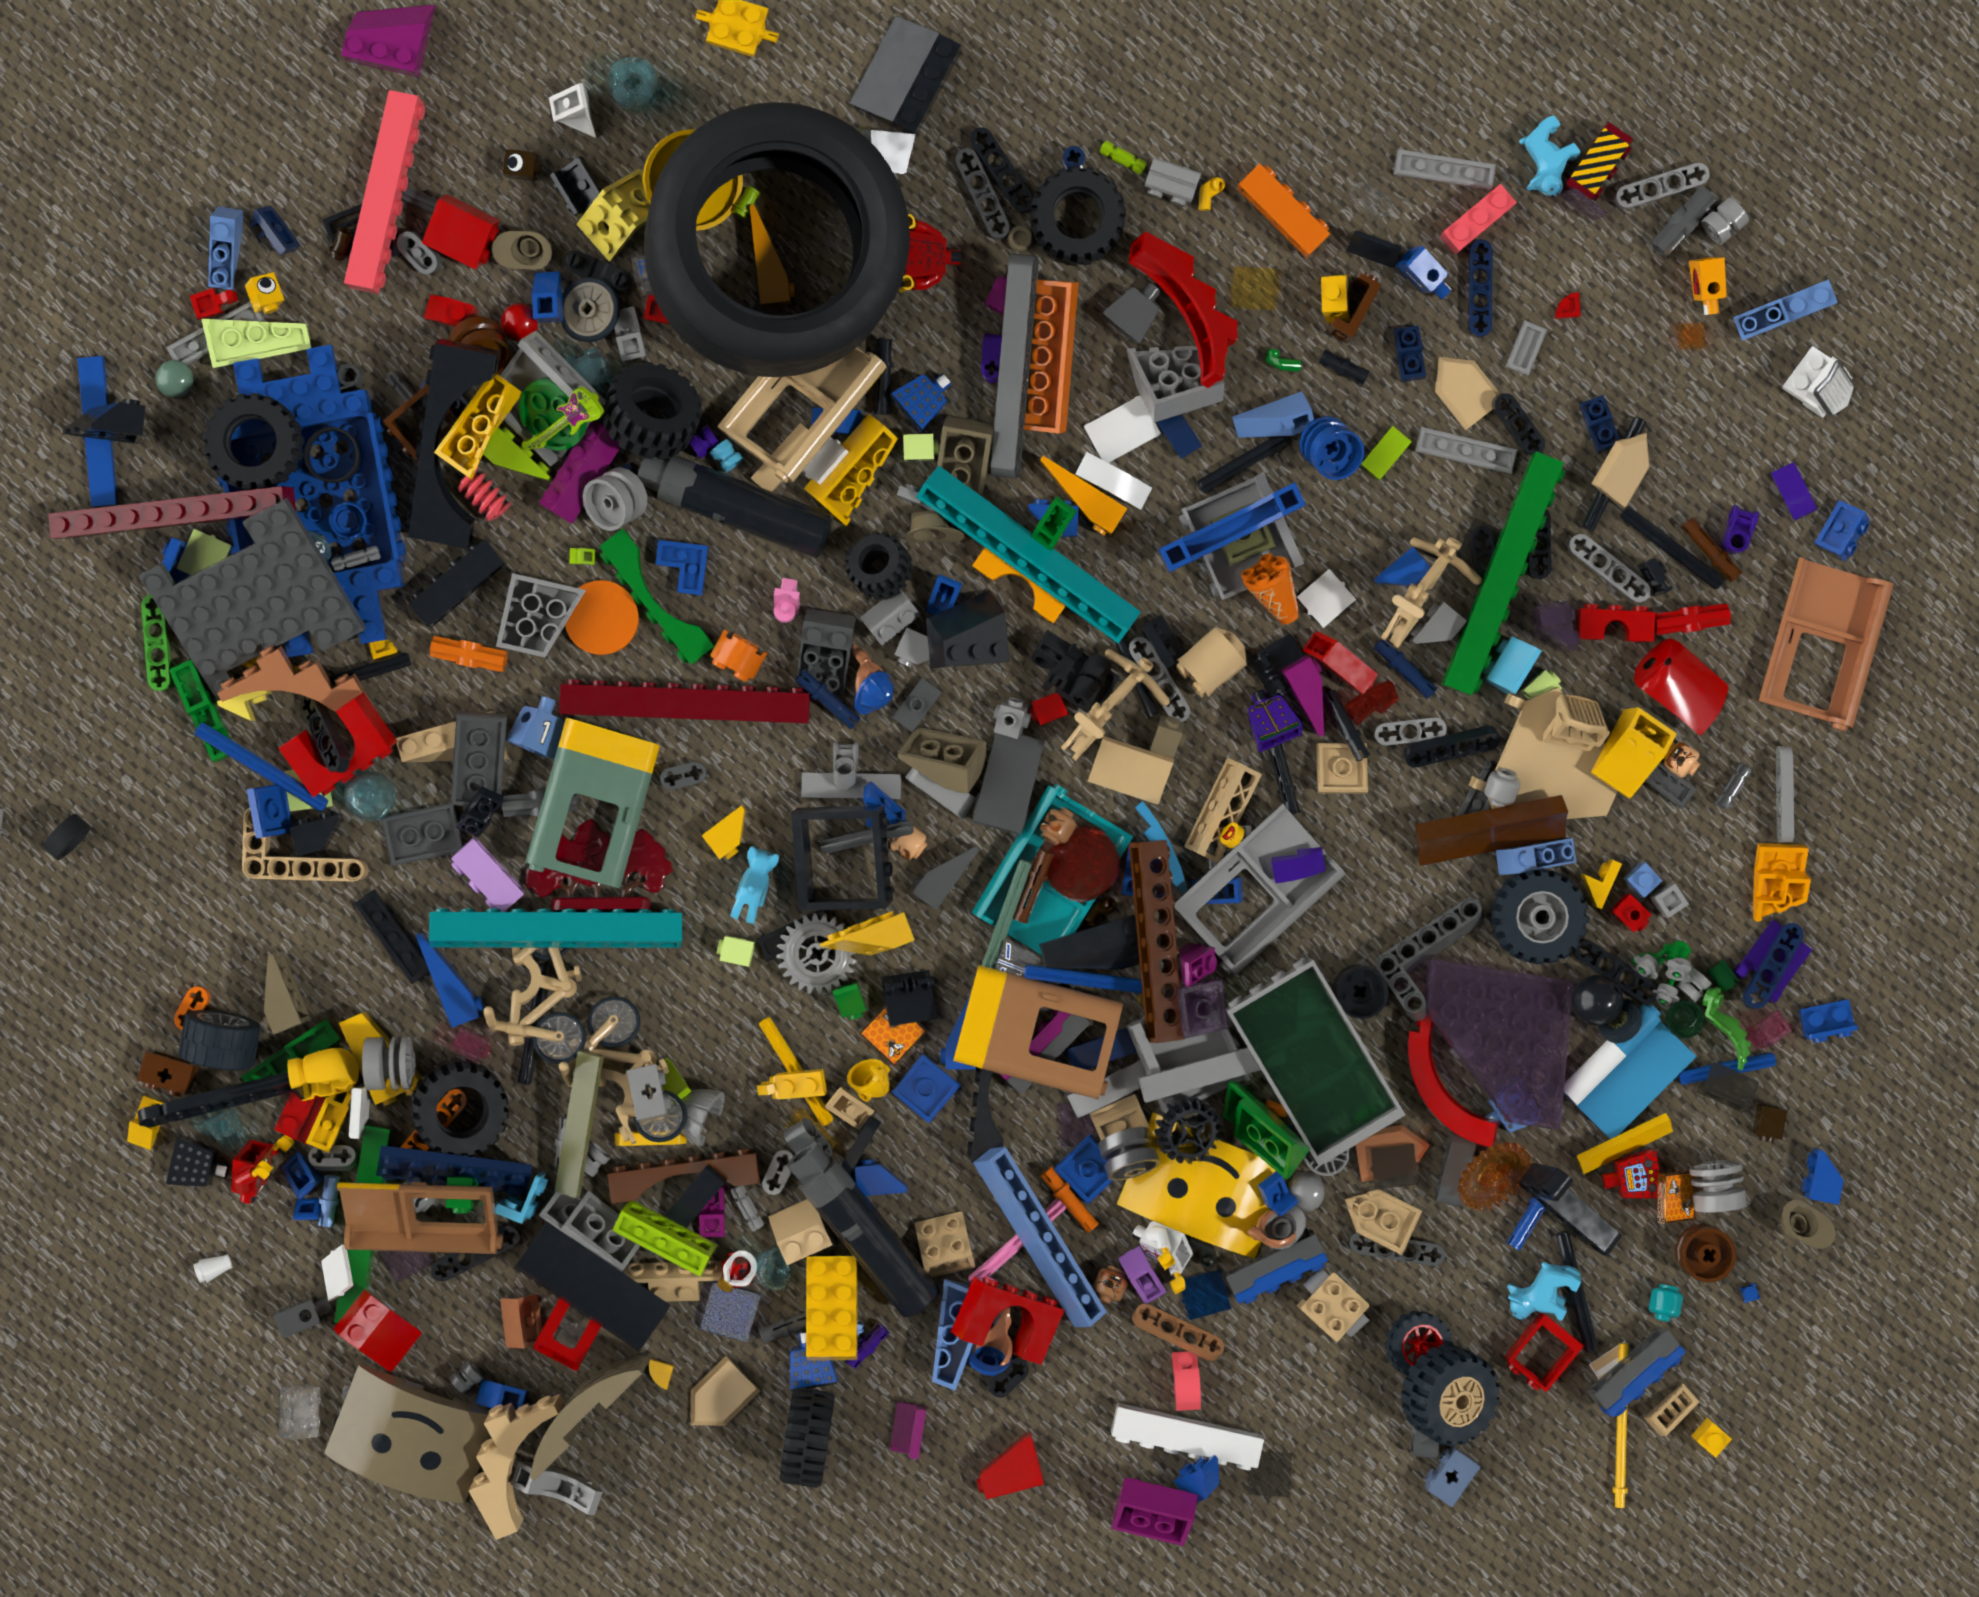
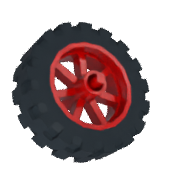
M1410 1311V1314H1402L1399 1316L1400 1319L1398 1321L1395 1320L1392 1323L1391 1331L1388 1330L1386 1335L1388 1340L1385 1342V1349L1388 1350L1386 1355L1388 1360L1392 1362L1391 1365L1400 1373L1408 1376L1410 1373L1408 1372L1409 1368L1417 1363L1416 1359L1421 1353L1426 1355V1351L1430 1347L1438 1349L1440 1345L1447 1344L1451 1346L1454 1345V1342L1451 1341L1452 1333L1447 1329V1324L1437 1316L1424 1311ZM1425 1327L1427 1329L1420 1338L1418 1328ZM1413 1331L1414 1337H1412L1411 1339L1407 1338L1408 1335ZM1432 1333L1434 1342H1427L1426 1340ZM1405 1341L1409 1342L1410 1348L1404 1350ZM1415 1351L1413 1362H1411L1406 1356Z

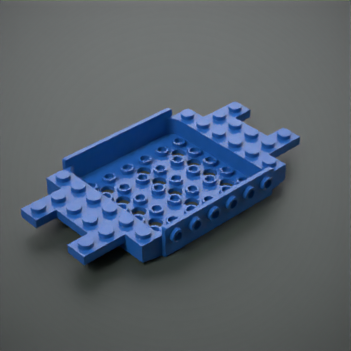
M333 345L306 349L311 374L264 382L260 359L234 362L239 394L251 395V393H259L262 396L267 395L283 404L293 413L296 421L302 428L301 435L304 438L303 453L308 439L316 431L327 427H335L347 431L358 441L362 453L361 464L355 475L347 481L328 483L316 478L308 470L303 454L302 460L299 459L297 463L299 467L295 473L292 472L288 476L290 479L285 483H279L277 487H294L295 503L300 498H305L308 501V509L305 512H298L296 510V513L312 538L316 535L325 536L327 546L324 553L321 554L332 571L331 559L335 557L331 556L328 551L330 544L338 542L342 546V552L339 555L342 557L345 554L355 552L353 542L357 538H363L366 541V548L378 547L381 555L380 559L375 561L368 560V563L351 568L345 567V570L335 572L334 575L366 625V629L359 633L360 643L367 644L387 640L378 592L404 587L401 563L406 562L404 556L406 555L404 541L401 539V521L395 507L397 506L395 492L392 490V472L386 458L388 450L382 436L384 431L381 417L373 413L369 391L363 389L346 393L341 392ZM258 419L243 422L234 431L231 439V451L234 457L240 463L247 466L261 465L263 456L266 454L273 455L277 445V437L273 428L268 423ZM331 431L322 434L315 440L312 447L314 445H321L324 449V455L320 459H314L310 453L312 467L318 475L325 479H338L345 476L352 469L356 459V450L353 442L346 434ZM340 440L348 443V451L342 455L335 451V444ZM218 476L219 485L224 488V493L245 491L230 485ZM348 489H354L357 492V500L354 503L359 504L365 510L368 520L364 532L353 539L338 537L331 530L328 521L333 507L341 502H345L344 493ZM328 493L333 497V504L328 508H323L319 500L323 494ZM245 519L229 520L227 522L228 534L233 537L234 546H231L232 554L255 543L242 523ZM309 630L285 642L288 658L314 653Z

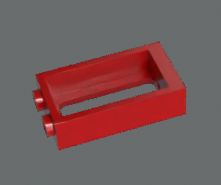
M559 1298L533 1349L577 1372L601 1326L590 1320L575 1348H569L554 1340L553 1335L570 1306Z

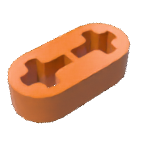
M195 986L186 993L174 1017V1023L180 1030L183 1029L182 1023L184 1021L181 1015H186L189 1010H205L211 997L207 988ZM201 991V997L204 998V1001L197 1002L195 1007L192 1006L195 1001V997L192 996L193 993Z

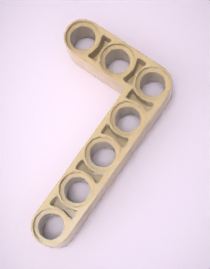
M250 808L244 813L242 870L248 878L353 882L362 880L368 875V865L362 859L270 856L271 836L261 838V847L255 849L252 845L255 831ZM255 860L261 864V871L258 874L251 870V864ZM279 861L284 862L286 865V871L282 875L276 871V864ZM303 862H307L311 866V872L308 875H304L301 872L300 868ZM329 862L333 863L336 867V872L333 876H329L325 871V867ZM354 863H357L361 868V873L357 877L350 873V867Z

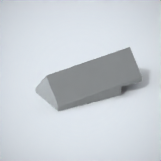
M589 1191L585 1195L581 1193L578 1198L555 1192L539 1213L541 1218L621 1272L640 1247L635 1242L612 1231L619 1214Z

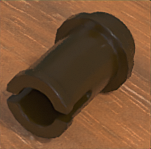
M339 227L337 229L334 244L329 248L330 256L333 259L343 261L348 257L349 252L347 250L354 234L352 230L346 227Z

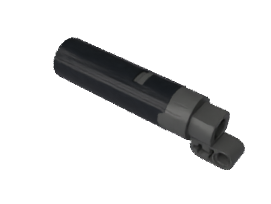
M638 455V457L643 458L637 476L644 487L658 492L657 498L659 500L813 558H818L823 551L834 519L832 514L676 455L673 457L668 455L666 459H657V457L645 459L643 455Z
M803 1118L784 1131V1138L796 1154L788 1162L787 1167L799 1180V1190L904 1318L912 1317L920 1313L936 1298L939 1286L837 1159L831 1158L833 1153L831 1145L813 1122L808 1118Z

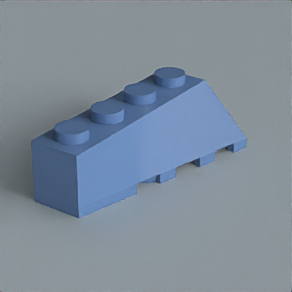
M944 1279L932 1382L955 1391L973 1344L961 1340L951 1330L970 1284Z

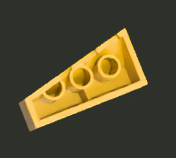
M498 374L492 380L484 382L434 453L472 480L488 441L520 398L522 392Z
M868 414L841 445L848 451L841 462L820 485L811 479L803 489L847 527L851 520L849 518L850 513L854 507L858 508L862 501L860 496L866 486H871L875 479L873 477L874 472L878 466L883 465L898 438L885 425Z

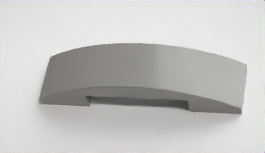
M1138 1059L1104 1078V1081H1108L1105 1095H1100L1099 1099L1075 1093L1067 1095V1098L1077 1118H1080L1140 1089L1138 1078L1147 1074L1141 1060Z

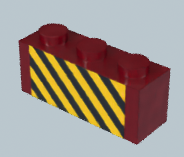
M1608 122L1572 172L1563 189L1586 205L1591 199L1596 201L1604 190L1601 187L1605 179L1610 181L1618 170L1615 166L1620 158L1624 160L1631 151L1632 147L1629 144L1633 138Z

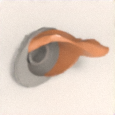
M1297 1206L1291 1208L1283 1216H1278L1270 1210L1260 1216L1256 1226H1252L1248 1230V1234L1254 1240L1261 1241L1272 1249L1283 1250L1291 1247L1301 1237L1306 1227V1217Z

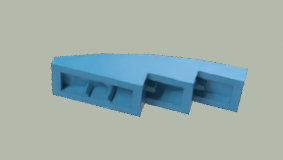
M1141 801L1134 808L1150 825L1143 834L1149 841L1167 840V845L1170 849L1169 870L1172 873V883L1183 895L1188 890L1174 849L1157 819L1145 803Z

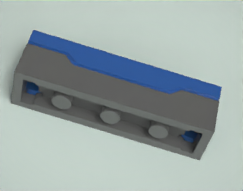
M1311 1231L1301 1236L1291 1247L1283 1250L1274 1249L1224 1273L1238 1304L1242 1302L1249 1304L1258 1298L1257 1295L1264 1291L1267 1294L1272 1293L1280 1288L1279 1284L1287 1280L1289 1283H1292L1302 1278V1273L1308 1270L1315 1272L1322 1269L1328 1259L1315 1232Z
M1658 1327L1586 1392L1605 1415L1610 1417L1619 1416L1627 1409L1626 1405L1632 1400L1639 1399L1645 1393L1644 1389L1651 1383L1654 1384L1661 1380L1663 1373L1669 1367L1672 1368L1679 1364L1682 1360L1681 1357L1686 1351L1668 1329Z

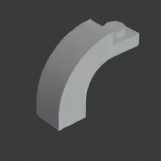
M518 1462L511 1482L512 1486L526 1494L544 1495L559 1499L587 1515H595L603 1491L592 1486L593 1482L554 1466H549L533 1481L530 1478L533 1462Z

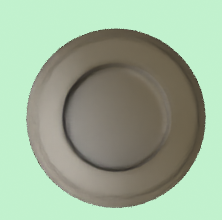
M1024 226L1012 228L1007 237L1008 245L1016 252L1026 251L1032 244L1031 232Z

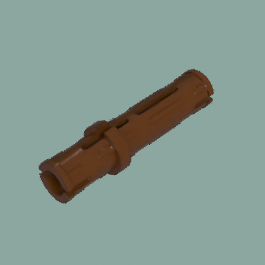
M1693 517L1680 527L1711 560V565L1717 567L1730 583L1743 573L1728 557L1729 553L1723 551Z
M1044 849L1039 850L1034 867L1030 869V877L1013 919L1022 923H1028L1043 881H1047V871L1055 855L1052 852Z

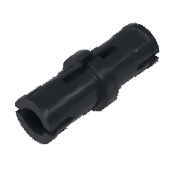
M1327 349L1324 350L1318 364L1337 372L1338 376H1346L1361 385L1364 384L1370 370L1351 362L1350 358L1346 357L1344 359Z

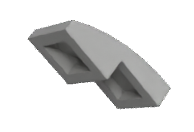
M635 306L620 309L619 319L614 330L621 361L646 356Z

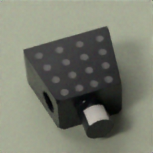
M181 1135L175 1140L166 1184L208 1186L212 1183L213 1176L226 1179L230 1165L217 1162L218 1149Z

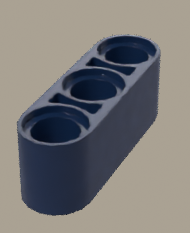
M1127 1028L1116 1031L1109 1061L1137 1052ZM1105 1035L1066 1048L1065 1051L1070 1066L1085 1070L1097 1066Z

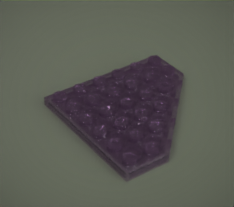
M1430 959L1428 961L1425 991L1426 1013L1509 1123L1559 1130L1561 1126L1572 1005L1571 997L1574 981Z

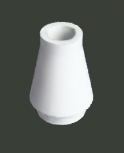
M228 1254L199 1259L198 1263L193 1264L200 1283L204 1281L208 1283L225 1271L233 1268Z

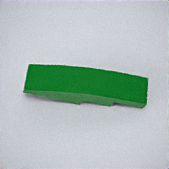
M1056 496L1030 537L1051 551L1055 548L1077 511Z
M192 659L169 669L186 712L191 716L195 728L197 729L201 723H205L231 739L215 702ZM203 740L213 763L229 757Z
M325 1019L264 1060L261 1064L242 1075L241 1078L244 1082H249L288 1072V1060L294 1058L303 1060L308 1054L329 1048L338 1042L340 1038L328 1020Z

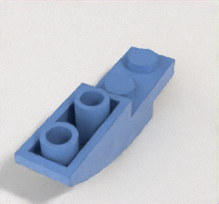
M1828 279L1735 316L1733 319L1743 341L1813 314L1838 302Z

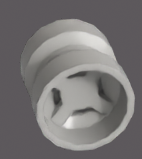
M1692 968L1689 972L1690 980L1688 982L1681 981L1676 987L1695 1003L1700 998V993L1703 990H1707L1712 983L1699 971Z
M595 1142L589 1145L585 1172L591 1177L598 1173V1168L602 1164H606L610 1160L609 1155Z

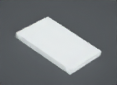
M1136 396L1131 401L1090 423H1086L1084 426L1100 458L1109 464L1111 461L1161 435L1141 396Z

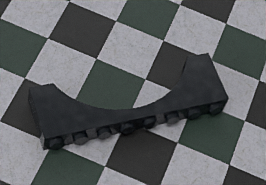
M440 339L435 345L431 346L429 359L433 360L432 370H428L426 377L429 392L425 394L423 399V409H426L425 418L421 419L419 433H423L422 442L418 443L416 449V457H419V464L415 466L412 478L413 481H416L415 490L411 491L409 505H413L412 514H408L406 529H409L408 537L464 549H467L472 544L476 519L469 515L450 493L442 475L439 456L434 452L439 446V437L444 419L456 399L470 388L490 381L497 375L500 350L446 339Z

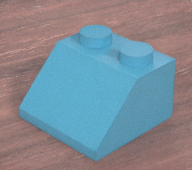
M1511 636L1507 640L1502 639L1496 649V652L1499 653L1494 661L1491 660L1488 668L1483 670V673L1486 674L1483 680L1507 695L1508 693H1517L1542 650Z

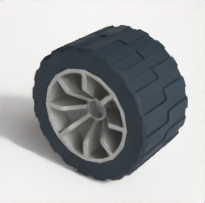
M213 1010L188 1012L184 1018L178 1054L183 1060L203 1067L221 1070L250 1069L254 1066L261 1025L251 1018L233 1013Z

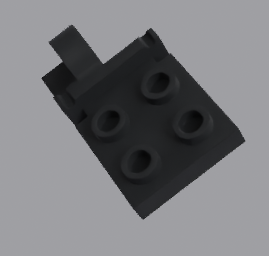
M1047 630L1031 656L1032 661L1036 665L1046 669L1052 668L1042 688L1048 691L1056 685L1055 693L1087 713L1096 702L1102 705L1110 696L1120 677L1111 671V663L1100 655H1086L1083 653L1084 648L1082 647L1076 651V643L1071 645Z

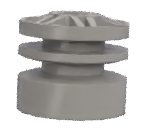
M410 1036L402 1037L401 1043H399L397 1037H393L389 1048H387L383 1037H367L364 1041L362 1055L365 1089L384 1090L387 1079H390L393 1090H398L400 1081L403 1089H411L416 1062Z
M1714 1160L1689 1168L1691 1176H1699L1691 1180V1185L1703 1187V1190L1692 1194L1694 1211L1703 1213L1724 1212L1747 1207L1745 1189L1733 1187V1184L1744 1180V1175L1732 1174L1742 1171L1741 1162Z

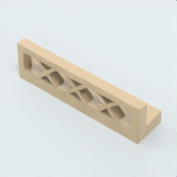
M1227 758L1184 847L1218 863L1227 848L1220 842L1222 831L1220 832L1219 824L1225 818L1228 819L1229 824L1233 822L1239 823L1262 774ZM1247 772L1252 777L1248 785L1242 787L1241 779L1244 773ZM1238 795L1240 802L1236 808L1231 809V799ZM1217 840L1218 847L1214 855L1207 853L1206 851L1210 843Z

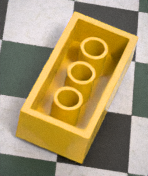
M854 1256L807 1257L806 1358L808 1361L858 1360V1261Z

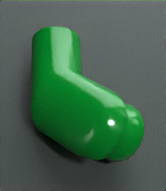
M1268 349L1266 351L1267 358H1265V361L1268 365L1281 371L1299 372L1301 370L1300 360L1279 358L1280 352L1277 349Z

